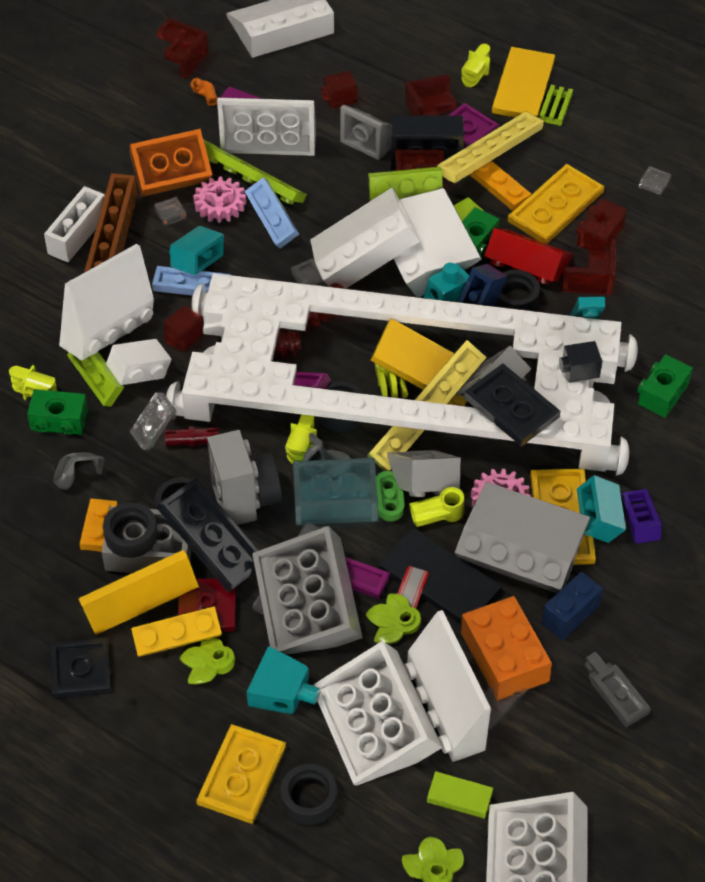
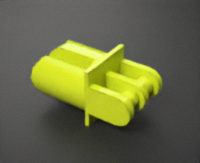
M481 44L475 52L469 51L468 60L461 70L462 82L465 86L473 87L478 84L483 75H489L490 46L488 44Z
M375 363L378 386H380L382 396L388 397L387 386H389L391 397L398 398L397 384H399L402 399L406 398L408 391L405 379Z
M32 365L30 370L20 366H13L9 369L13 390L22 393L25 401L28 396L32 397L34 389L57 391L55 378L36 372L34 365Z
M302 414L298 425L291 423V433L285 449L287 459L295 466L303 464L305 453L313 446L309 441V433H314L317 436V429H314V416Z

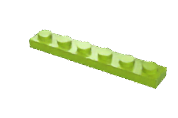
M204 140L210 162L218 164L219 161L224 164L223 169L234 174L237 172L243 174L242 179L252 184H255V182L264 177L268 180L274 192L281 195L280 199L289 204L304 202L307 194Z

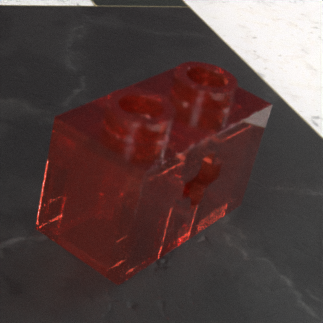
M601 198L596 206L592 205L590 207L586 220L580 221L576 229V234H578L577 245L603 256L624 227L627 209Z

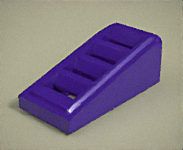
M643 489L621 493V501L634 542L638 544L660 540L662 524L648 490ZM644 501V503L631 505V503Z

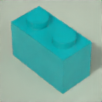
M202 226L196 227L170 245L171 267L194 276L223 256L224 234Z
M594 475L577 488L580 514L590 517L584 535L609 543L626 530L619 484Z

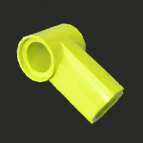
M448 487L438 496L409 503L414 525L419 527L441 520L449 522L460 520L464 515L463 492L458 488Z

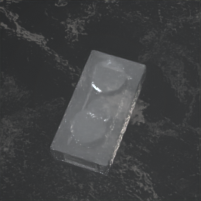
M156 392L130 430V433L143 450H151L177 411L164 393Z

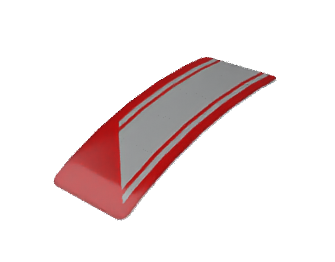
M408 566L398 594L406 597L410 607L416 609L429 572Z

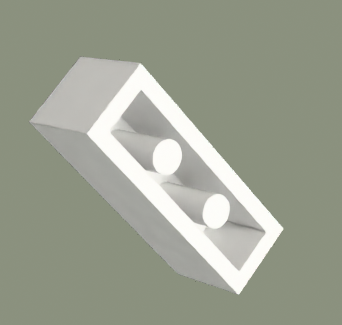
M85 186L80 190L44 233L47 253L66 262L73 258L96 230L105 194Z

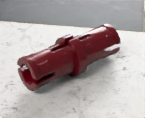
M189 426V429L165 430L166 447L190 445V448L195 447V445L208 444L207 437L219 435L218 427L201 429L194 428V426Z

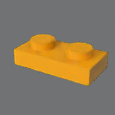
M90 498L80 540L81 550L102 552L105 538L103 532L104 518L110 511V506L116 507L118 505L117 501Z

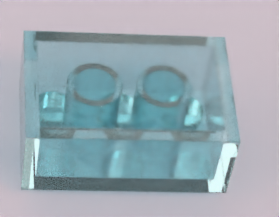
M374 458L293 462L296 525L378 521V494Z

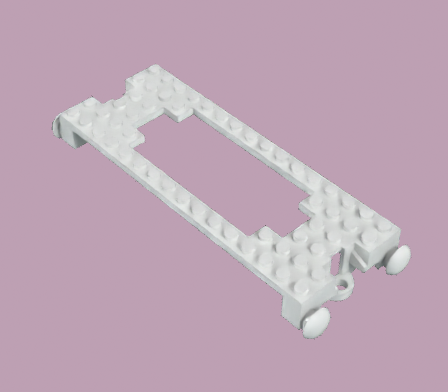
M213 273L208 292H206L205 283L198 285L193 293L191 306L194 317L201 320L203 316V334L221 336V343L216 342V345L209 347L203 353L192 352L183 390L180 391V382L177 381L170 385L165 398L166 413L173 420H175L176 416H184V419L210 422L214 405L223 404L514 441L476 408L295 386L296 364L272 362L279 329L286 328L305 331L309 311L386 321L392 318L397 322L510 335L514 336L513 349L520 357L538 359L534 389L561 411L560 418L527 443L581 449L579 469L603 472L612 470L616 471L617 476L623 474L628 465L629 445L623 437H620L619 445H611L614 404L610 403L604 394L595 391L593 384L594 382L614 384L617 366L625 367V372L631 370L637 359L638 346L635 337L629 334L628 343L620 342L621 322ZM596 341L603 361L600 378L569 383L566 374L561 372L559 366V358L563 357L564 346Z

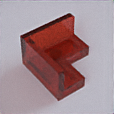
M168 18L157 30L158 38L171 43L164 51L165 59L180 64L181 77L187 79L209 53L207 32Z
M448 74L405 82L406 108L411 115L441 116L439 112L457 109L456 100L450 92V76Z
M396 150L395 171L437 167L438 164L444 161V150Z
M611 239L609 251L589 250L588 268L564 266L562 291L612 295L616 272V239Z

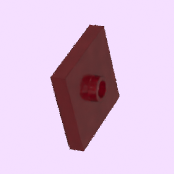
M196 579L199 587L179 596L178 616L215 606L221 632H235L236 588L228 593L217 579Z

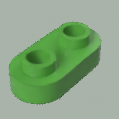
M383 471L375 478L377 513L383 520L392 522L399 520L404 514L403 490L399 489L392 471Z

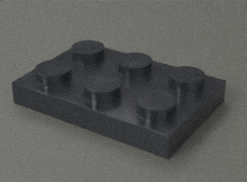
M503 363L464 391V399L521 447L560 418L561 411Z

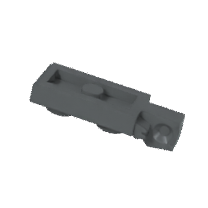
M596 652L586 657L584 666L590 673L588 678L591 684L625 727L630 726L650 713V706L616 664L612 665L610 662L605 664Z

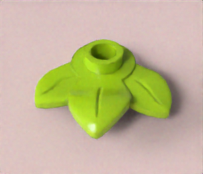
M389 594L386 604L375 605L366 613L369 621L379 627L374 638L376 644L384 641L386 644L397 643L404 634L415 633L419 629L422 620L419 611L414 607H410L408 599L401 594ZM406 617H411L407 622L402 621Z
M214 637L201 641L200 647L187 649L180 656V660L183 664L193 668L189 675L188 683L202 684L211 681L217 674H225L231 671L235 664V654L231 648L224 647L220 639Z
M427 837L421 842L419 854L402 856V864L406 873L413 878L422 879L423 882H452L453 873L461 869L464 863L461 849L446 850L444 843L435 837Z

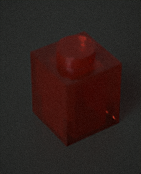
M350 71L324 76V86L321 87L323 100L328 101L331 109L357 103V84Z
M185 305L163 322L165 340L169 345L176 346L181 351L187 349L204 335L203 318Z

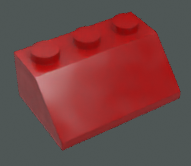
M494 228L484 256L490 258V263L503 268L505 264L514 267L513 270H522L536 276L537 281L549 285L550 281L558 282L573 254L508 229Z

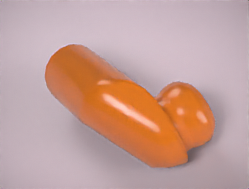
M195 78L191 81L190 86L193 91L198 95L204 96L209 106L217 104L218 99L212 83L200 78Z

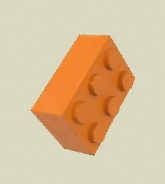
M201 129L130 144L129 153L141 197L193 186L202 182H210L209 179L212 178V171Z
M515 596L462 614L461 634L497 701L550 682L552 662Z

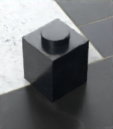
M596 341L564 346L563 357L559 358V366L561 372L566 374L569 383L600 378L603 361Z

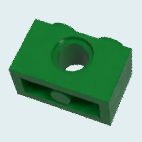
M474 207L462 223L482 259L494 228H499L500 219Z
M665 354L660 363L655 362L649 373L650 377L647 380L643 379L637 390V393L640 394L638 405L666 418L689 385L693 367Z
M34 389L27 413L30 430L56 432L66 435H82L88 413L86 394Z

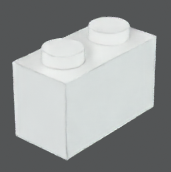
M157 339L113 345L106 365L120 385L164 378L171 358Z

